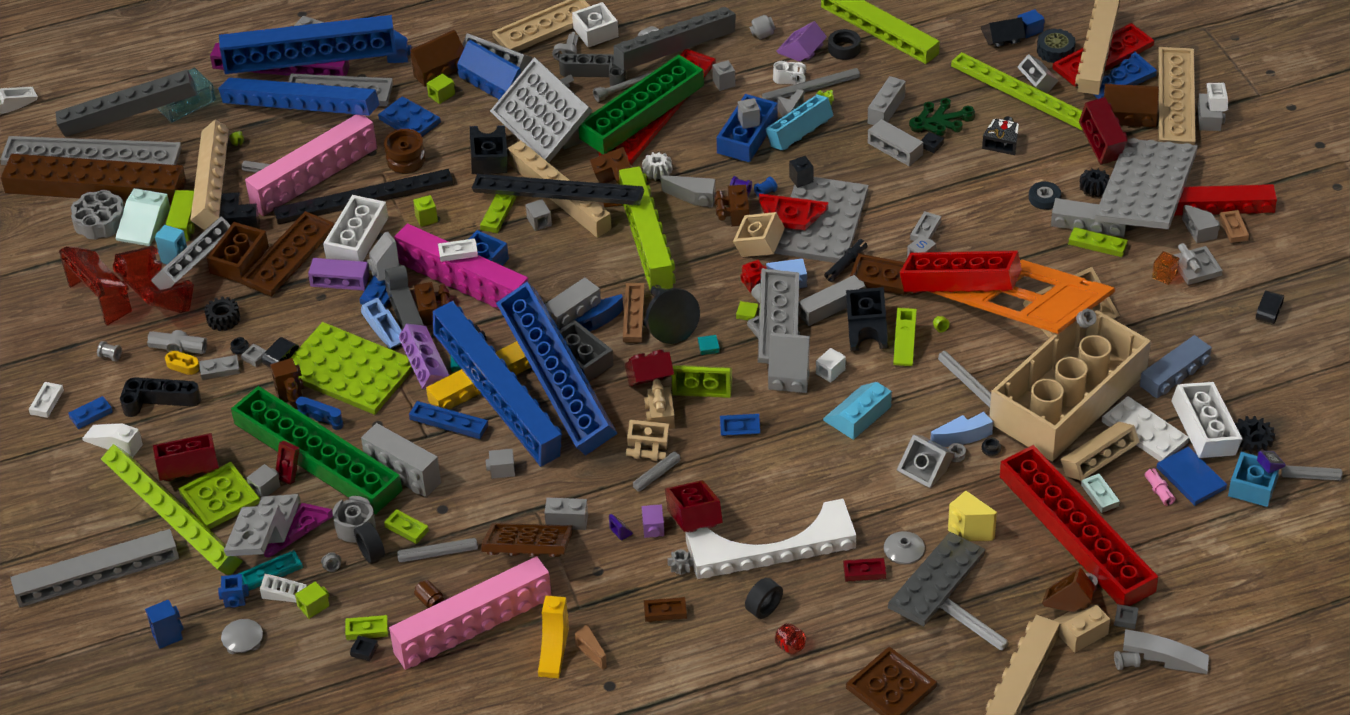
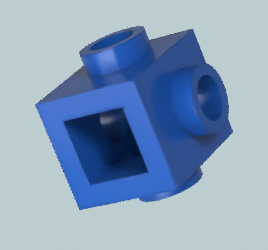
M242 574L221 576V587L218 588L219 599L223 600L225 608L246 605L245 597H249L248 584L244 585Z

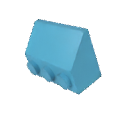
M878 382L862 385L825 416L823 421L854 440L891 408L892 391Z

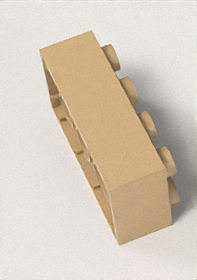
M1095 308L1091 309L1096 314V322L1088 328H1082L1075 321L1059 334L1055 333L991 391L989 418L993 421V426L1027 447L1034 445L1052 462L1141 379V373L1148 367L1151 340Z

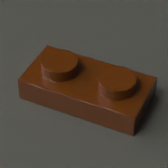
M685 597L644 600L645 622L687 619Z

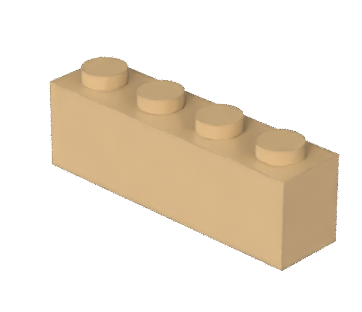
M1117 422L1061 458L1066 477L1082 481L1140 443L1135 426Z

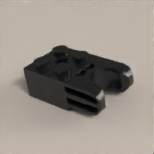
M497 125L496 130L492 133H483L479 131L478 126H469L472 174L507 173L505 125Z
M884 287L846 290L850 351H859L860 343L865 339H874L878 342L880 349H888Z

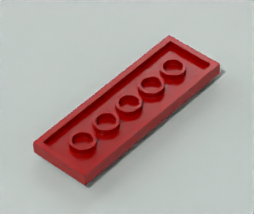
M1133 23L1113 32L1104 72L1122 63L1125 59L1128 60L1134 52L1139 54L1154 46L1155 40ZM1084 48L1054 62L1052 66L1053 70L1075 87L1078 86L1075 82L1077 74H1080L1078 73L1079 63H1083L1081 62L1082 51L1086 52Z

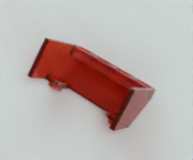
M68 246L59 250L68 286L71 288L83 282L98 297L106 325L132 312L127 293L129 290L128 285L124 280L121 281L99 259L95 251Z

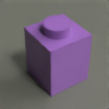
M662 504L642 506L644 538L664 536Z

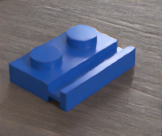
M373 276L360 297V304L363 305L375 298H379L386 309L390 299L387 294L385 280L378 281L376 276Z

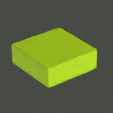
M740 301L736 319L750 320L755 318L759 304Z

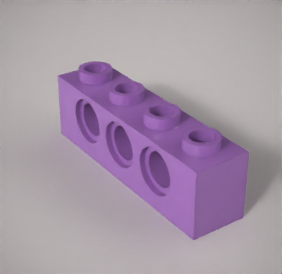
M406 324L403 331L400 332L399 340L422 389H426V387L449 376L427 327Z

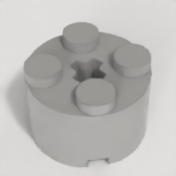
M351 496L345 501L342 499L333 508L334 525L339 539L355 543L354 529L370 522L376 528L373 508L364 497Z

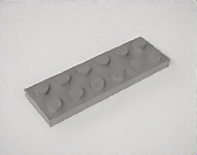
M291 74L288 81L292 83L376 89L380 103L379 106L388 105L393 86L392 78Z
M762 268L758 363L769 364L771 333L798 335L799 272Z

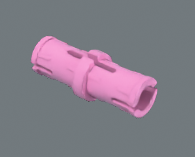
M1149 469L1145 473V477L1152 485L1153 492L1160 497L1165 506L1173 504L1175 497L1168 489L1167 482L1162 480L1156 469Z

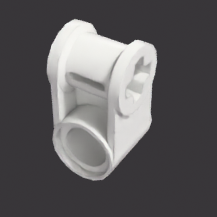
M778 61L774 63L773 81L777 84L795 85L803 83L806 80L804 74L807 68L805 64L800 62Z

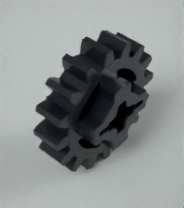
M1245 416V420L1238 419V423H1235L1242 437L1239 447H1243V452L1249 450L1250 454L1253 451L1258 453L1261 449L1268 451V447L1273 446L1275 433L1274 427H1270V422L1264 423V418L1257 420L1256 416H1253V419H1249L1248 416Z

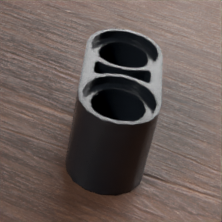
M1265 290L1255 319L1275 324L1282 308L1284 295Z
M280 337L265 351L262 356V364L270 367V364L290 359L299 349V345Z

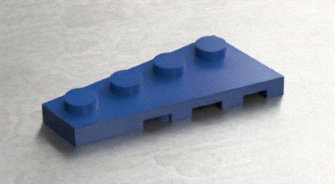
M1134 52L1131 54V58L1125 59L1121 63V66L1112 69L1108 76H1103L1099 95H1093L1098 99L1103 98L1105 84H1140L1155 77L1157 70L1139 54Z

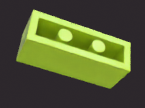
M175 190L166 225L184 230L185 239L189 241L191 234H194V223L190 221L194 191Z

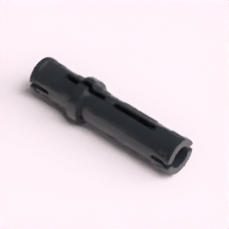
M859 239L852 248H848L845 254L825 272L824 276L826 279L832 274L828 279L829 282H834L852 262L856 261L858 253L861 254L867 249L868 245L866 242L860 247L864 240Z

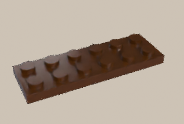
M305 211L241 278V284L272 297L327 238L335 223Z

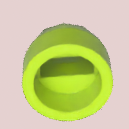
M241 131L229 135L232 145L238 146V143L240 145L243 144L244 136Z
M937 316L933 320V326L938 332H945L949 328L950 322L945 317Z

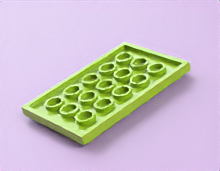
M324 322L316 328L291 356L295 365L300 367L302 376H299V378L302 379L304 386L374 415L377 414L413 371L406 355Z

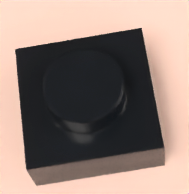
M928 132L921 140L923 142V149L934 154L944 144V138Z
M358 635L350 650L351 657L370 662L378 647V641Z

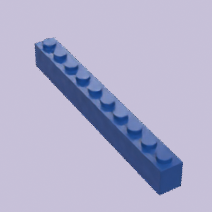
M230 77L218 88L222 102L228 104L368 116L380 105L376 89Z

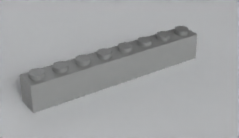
M168 529L32 571L20 573L10 578L20 608L178 560L179 556L171 530Z

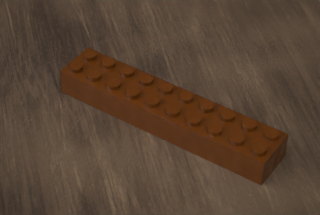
M11 154L0 177L4 192L8 194L80 199L81 195L85 193L107 190L114 195H119L122 201L126 202L135 188L167 194L170 205L172 204L175 190H183L186 184L183 165Z

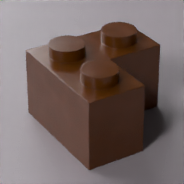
M624 147L590 160L599 183H607L616 179L620 185L619 170L632 168Z

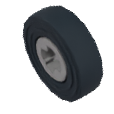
M1041 181L1035 183L1029 190L1031 205L1039 209H1052L1055 198L1061 199L1060 188L1051 182Z

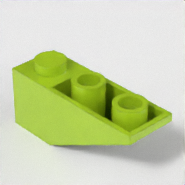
M897 308L893 365L913 366L917 309Z

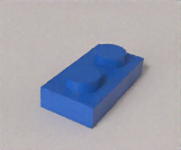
M102 396L68 414L77 429H80L113 413L112 407Z
M759 413L720 415L721 435L760 433Z

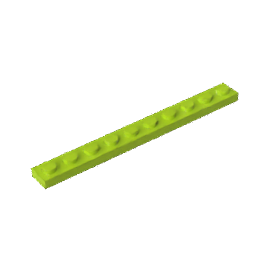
M962 52L951 61V67L1082 130L1079 124L1082 110Z

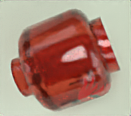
M786 623L776 631L775 643L788 654H795L805 647L806 635L800 628L791 623Z

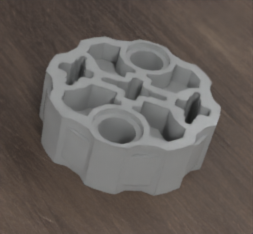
M107 190L88 192L81 195V198L73 202L71 206V218L75 231L86 236L87 239L94 240L113 236L116 234L124 211L123 201L119 195H114Z

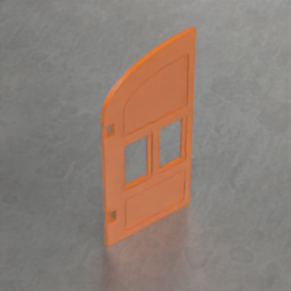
M1020 260L1022 271L1017 281L1026 276L1055 286L1043 295L1014 286L1013 290L937 291L931 293L1059 334L1077 321L1076 316L1079 312L1087 308L1093 309L1113 294L1115 288L1026 260ZM1003 292L1031 301L1032 303L1019 312L989 301Z

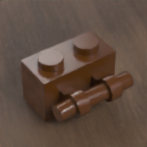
M746 184L728 186V196H724L720 190L716 191L714 201L717 205L716 215L719 220L723 221L726 217L730 216L731 227L740 226L744 215H749Z
M432 282L414 285L415 297L423 326L433 325V311L451 302L449 300V290L445 284L439 285L438 292H434Z
M293 358L270 364L278 398L284 402L289 401L293 408L298 409L296 400L302 397L301 390L304 389L303 381L299 378V376H302L299 365H295Z

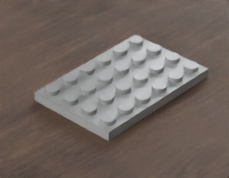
M535 57L490 110L519 140L524 142L548 163L593 111Z
M814 177L813 183L799 188L794 184L790 197L829 202V208L806 230L785 228L775 254L836 263L845 254V251L851 248L868 193V185Z

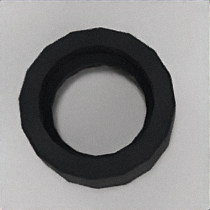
M836 30L828 38V51L836 59H852L861 50L860 36L853 30ZM840 42H848L853 45L848 47H841L836 44Z
M370 522L354 529V536L358 547L368 563H373L385 557L383 543Z
M771 578L761 579L748 593L745 608L758 619L768 617L778 607L783 596V588Z

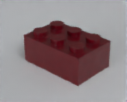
M1106 97L1086 102L1079 119V124L1099 164L1103 165L1117 161L1119 154L1123 153L1128 139L1126 133L1120 127L1119 119L1113 113L1112 105L1108 103Z
M664 349L652 351L647 356H645V353L633 355L624 364L629 387L653 382L655 379H667L674 375L670 352H664Z
M212 433L153 445L159 481H172L176 477H191L195 473H211L215 469H219Z
M704 480L665 488L668 512L684 532H695L703 527L713 528L717 524L723 523L720 500Z

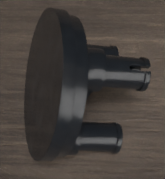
M659 285L653 286L651 288V295L654 298L648 306L646 317L643 319V325L648 328L654 338L662 343L676 344L684 341L695 331L699 323L700 307L698 301L690 292L684 289H667Z

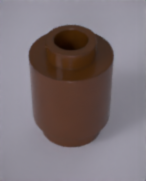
M429 580L420 581L415 586L414 595L427 608L444 601L443 594Z

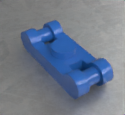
M299 397L296 400L297 407L299 408L298 411L307 417L332 425L334 430L343 428L340 409L306 397Z

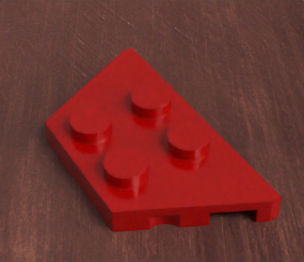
M759 193V202L763 212H776L785 228L806 230L829 208V202Z

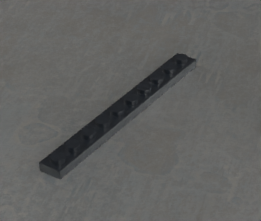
M448 168L282 205L273 209L277 224L279 225L296 221L305 211L319 216L344 210L352 195L385 201L452 186L453 179Z
M477 174L472 186V190L475 193L640 205L644 194L643 186Z

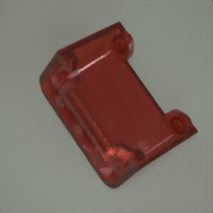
M154 245L115 254L113 270L148 305L177 313H184L190 310L194 287L190 280L182 281V283L174 284L171 288L160 290L151 281L162 268V262L156 259L155 254L158 253V249Z

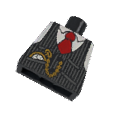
M1009 116L1004 117L1003 120L993 119L983 134L982 149L1015 155L1019 124L1014 122L1013 118Z

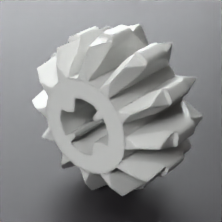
M652 152L651 155H646L642 162L643 173L648 176V179L654 178L655 181L661 179V175L669 176L673 169L671 157H668L666 153L660 154V152L657 154Z

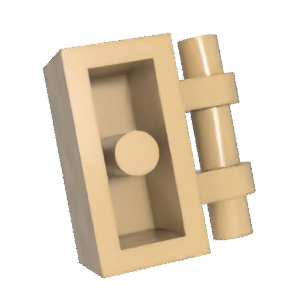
M655 379L653 380L652 389H647L648 397H644L645 409H649V412H646V420L648 422L669 424V429H675L671 387L663 388L660 380Z
M630 420L627 441L628 446H634L635 448H627L626 456H632L634 459H640V457L650 458L651 461L663 460L666 457V452H659V449L667 450L669 424ZM641 447H643V448H652V451H650V450H641Z

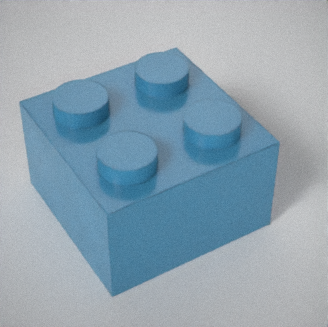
M1241 452L1231 478L1228 496L1268 507L1278 479L1279 470L1268 474L1258 463V456Z

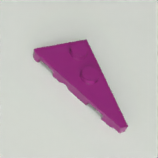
M301 503L297 508L285 541L269 543L264 556L268 558L332 518V509Z

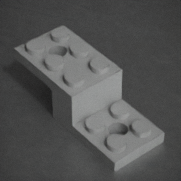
M299 495L263 496L258 506L242 507L224 548L226 556L264 554L268 543L284 542L301 501Z

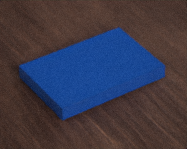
M1189 446L1157 463L1156 468L1194 506L1227 488V484Z

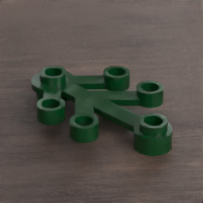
M943 98L940 100V107L935 114L927 118L929 113L934 111V103L925 102L923 111L919 116L910 119L909 126L913 132L919 133L925 129L939 136L945 135L946 127L954 132H960L963 129V123L959 120L953 122L948 120L961 118L966 122L973 121L975 110L972 106H964L961 111L944 114L951 107V100Z

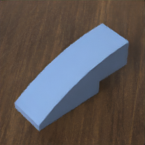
M375 298L363 304L361 313L378 337L390 349L400 345L399 335L402 330L390 311L385 309L380 299Z
M984 412L968 420L962 415L931 431V440L943 447H949L954 443L962 445L972 443L992 435L993 421Z

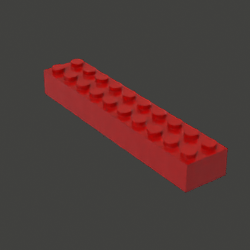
M1034 445L1001 461L1000 478L1088 573L1097 577L1098 584L1117 604L1131 606L1156 593L1158 575Z

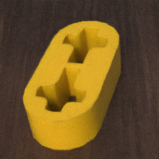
M179 351L168 352L165 356L166 365L171 370L193 375L200 369L198 359L194 356Z

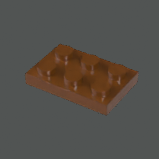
M858 253L850 277L855 275L864 282L867 288L884 287V291L904 294L900 271L905 262Z

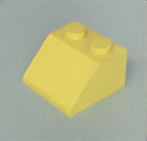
M965 491L949 505L948 531L968 541H992L995 539L997 512Z

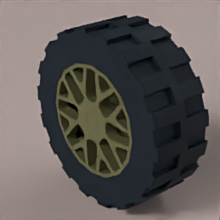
M1062 29L1043 31L1037 40L1038 56L1042 60L1054 63L1074 53L1075 37Z

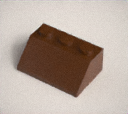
M455 30L410 50L413 75L424 87L427 86L429 81L442 73L445 76H449L458 71L457 63L464 47Z
M1105 84L1104 97L1112 105L1113 113L1119 119L1120 126L1156 127L1159 86Z

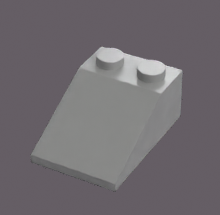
M770 334L768 390L807 393L810 336Z

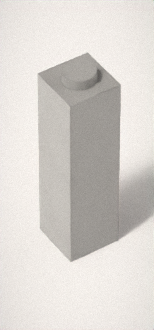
M853 275L799 301L798 315L810 326L847 308L846 290L866 289L863 281Z

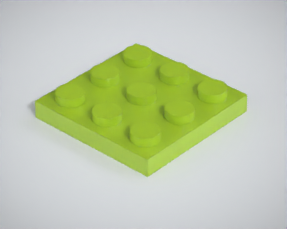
M232 462L178 488L180 495L209 530L239 515L242 507H254L260 502L258 495Z

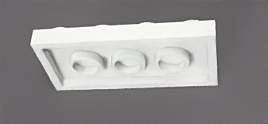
M1129 396L1102 416V422L1109 427L1117 422L1134 425L1140 442L1136 446L1158 461H1162L1175 454L1189 443L1187 435Z

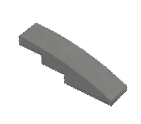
M1125 629L1123 651L1144 653L1145 660L1165 662L1164 668L1207 674L1209 655L1171 639Z

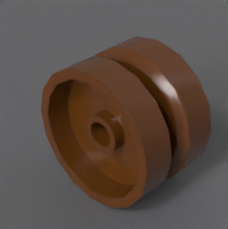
M398 129L387 135L384 140L386 162L391 170L399 173H410L423 166L425 151L423 149V138L420 133L412 129Z

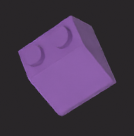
M813 21L794 31L778 48L777 53L797 61L805 58L808 60L814 56L815 50L823 46V41L827 36L817 23Z

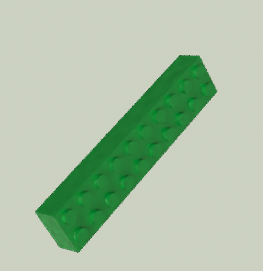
M260 386L256 387L231 408L233 421L236 426L277 452L279 443L282 441L299 447L298 466L348 498L351 496L366 498L370 502L375 515L403 491L401 478L398 473Z

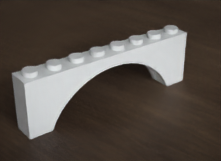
M844 499L824 502L820 514L807 529L784 541L762 545L743 544L725 539L712 532L709 528L703 527L695 532H686V544L690 557L693 558L696 578L702 579L843 550L847 551L856 548V533Z

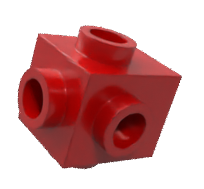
M759 260L742 265L740 278L750 293L757 284L761 283L762 268L767 269Z

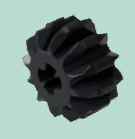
M1093 168L1090 171L1085 170L1080 176V190L1084 194H1090V197L1093 195L1097 197L1100 194L1103 195L1110 179L1109 175L1106 174L1105 170L1100 171L1099 168L1097 170Z

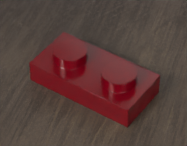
M282 441L279 443L276 471L279 474V480L291 485L296 479L300 448L289 442Z
M884 558L843 560L845 582L886 579Z

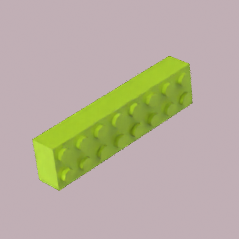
M640 166L619 170L620 185L643 186L644 188L640 205L623 204L650 293L653 286L656 287V285L667 289L673 288V284H676L675 275L672 273L675 270V264L673 259L670 260V248L666 247V235L662 234V223L658 222L659 215L657 209L654 210V198L650 197L651 190L650 186L646 185V174L642 173Z

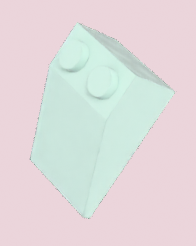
M134 188L126 201L116 240L150 246L170 211L167 194Z

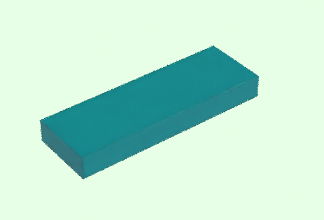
M295 550L238 574H242L244 585L248 584L250 591L261 586L265 574L283 577L302 569L303 565Z

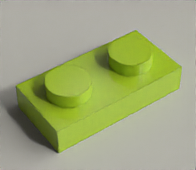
M397 509L384 522L385 528L415 544L429 532L427 525Z
M387 615L346 618V640H355L358 635L366 638L388 637Z

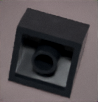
M1022 17L992 22L981 26V31L988 45L994 44V47L1004 46V42L1009 41L1011 44L1020 43L1021 39L1026 38Z

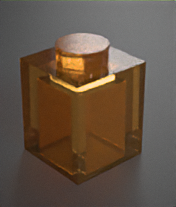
M1162 251L1154 261L1152 278L1169 285L1178 274L1180 258Z

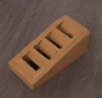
M585 625L575 632L576 647L604 670L607 668L606 654L590 628Z

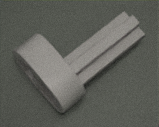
M572 32V34H569L566 44H556L552 53L554 59L559 61V57L563 54H577L576 45L579 35H575V32Z

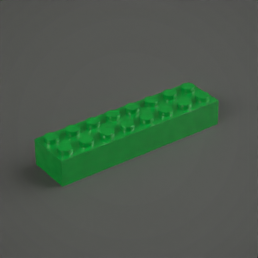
M678 54L589 115L578 127L579 139L603 155L608 153L703 87L704 70Z

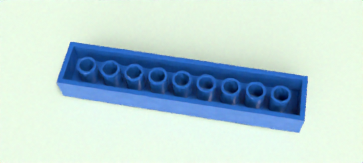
M392 15L219 35V47L225 74L397 54Z
M525 282L496 303L576 448L586 456L618 434L537 290L531 284Z
M451 301L434 310L433 334L538 465L542 467L560 457L561 430L558 426L553 425L549 415L540 409L537 400L531 398L527 388L518 382L515 373L509 371L505 361L496 355L493 346L487 344L481 332L478 333L473 322L465 317L460 306L457 307Z

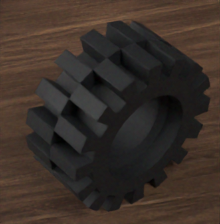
M221 297L220 300L214 298V302L211 300L209 304H206L204 311L207 324L213 330L217 328L218 331H221L224 328V331L228 330L227 327L232 329L234 328L233 324L237 325L238 321H240L238 304L234 299L230 300V297L226 299ZM227 312V314L218 315L219 313Z

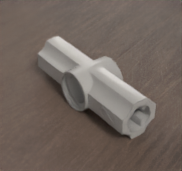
M175 330L172 334L150 331L148 334L147 344L150 348L166 349L168 352L179 351L205 354L207 350V338L188 336L181 330Z

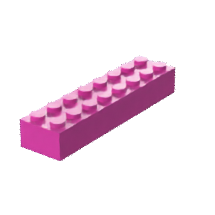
M408 223L394 236L399 264L485 302L492 307L499 309L496 304L499 300L525 282H528V277L479 255L478 257L441 262L438 244L448 241Z

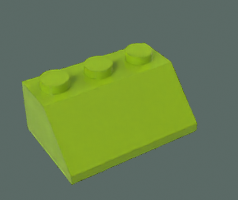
M673 365V395L731 398L732 368Z

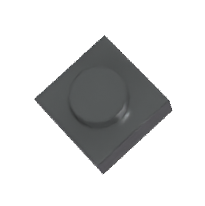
M1117 604L1114 626L1135 629L1138 608Z

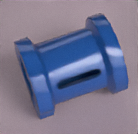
M768 177L766 181L754 185V191L758 197L759 193L768 194L776 192L778 188L776 181L772 177Z

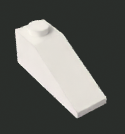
M122 423L93 425L82 438L85 442L107 450L115 444L126 451L132 458L143 445L139 429Z

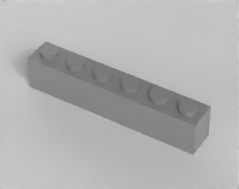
M221 216L168 263L151 281L163 293H166L213 250L231 225Z

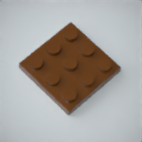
M891 647L885 649L846 683L848 691L880 715H905L937 687V682Z

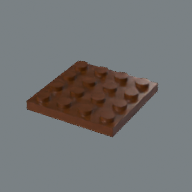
M492 523L482 542V552H487L488 555L508 553L510 556H517L520 553H528L529 556L549 554L550 557H560L561 554H565L573 533V525Z

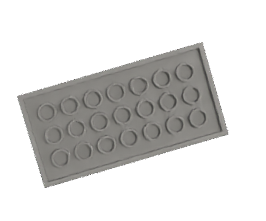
M1136 138L1128 139L1123 153L1119 154L1095 213V221L1169 229L1197 154V145L1157 142L1154 140L1146 141Z

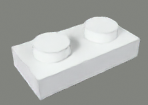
M475 239L438 244L441 262L478 257Z
M44 382L29 408L30 415L48 418L64 391L63 386Z

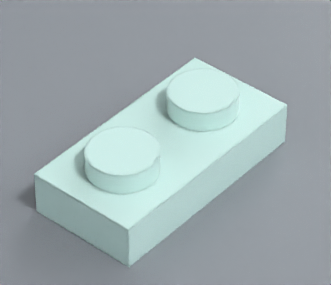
M1100 474L1082 480L1081 486L1101 513L1119 507V499Z

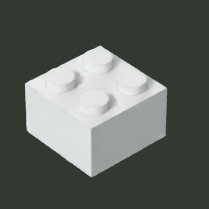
M603 2L572 12L573 29L587 47L619 37L618 21Z

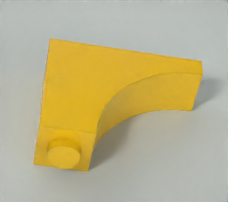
M545 595L542 609V644L538 677L558 679L560 677L569 632L566 597Z

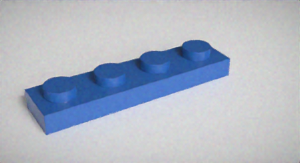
M420 401L415 403L409 413L410 420L481 439L488 427V420Z

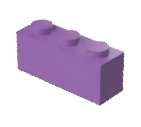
M313 258L308 272L310 286L365 291L369 278L368 262Z

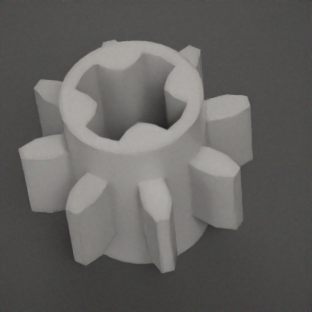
M682 549L671 552V558H668V566H671V572L679 575L690 572V566H693V558H690V552Z

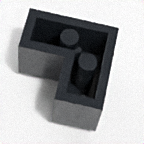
M239 192L223 193L221 195L220 217L222 216L230 225L236 222L259 229L260 218L257 203L242 204Z

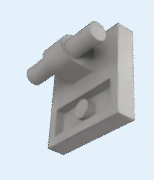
M1181 243L1178 246L1181 253L1172 255L1171 261L1187 285L1222 276L1223 270L1206 246L1188 250L1186 245Z

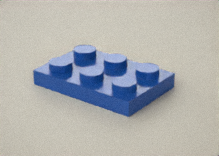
M403 96L378 114L379 120L396 130L412 129L420 133L422 137L441 123L439 116Z

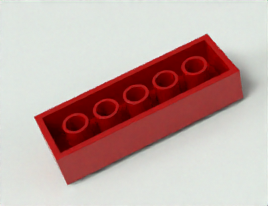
M1018 251L921 252L909 254L900 271L904 292L1013 290L1022 268Z

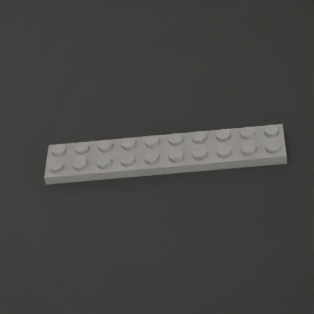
M9 136L0 162L1 165H6L11 154L176 165L182 146L181 142Z

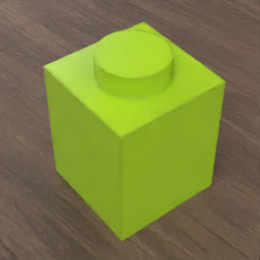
M442 73L427 83L428 96L438 104H441L455 95L454 81Z
M431 195L413 200L415 216L420 227L438 222L436 206Z
M316 581L295 593L297 607L308 619L329 607V593L325 587H320Z

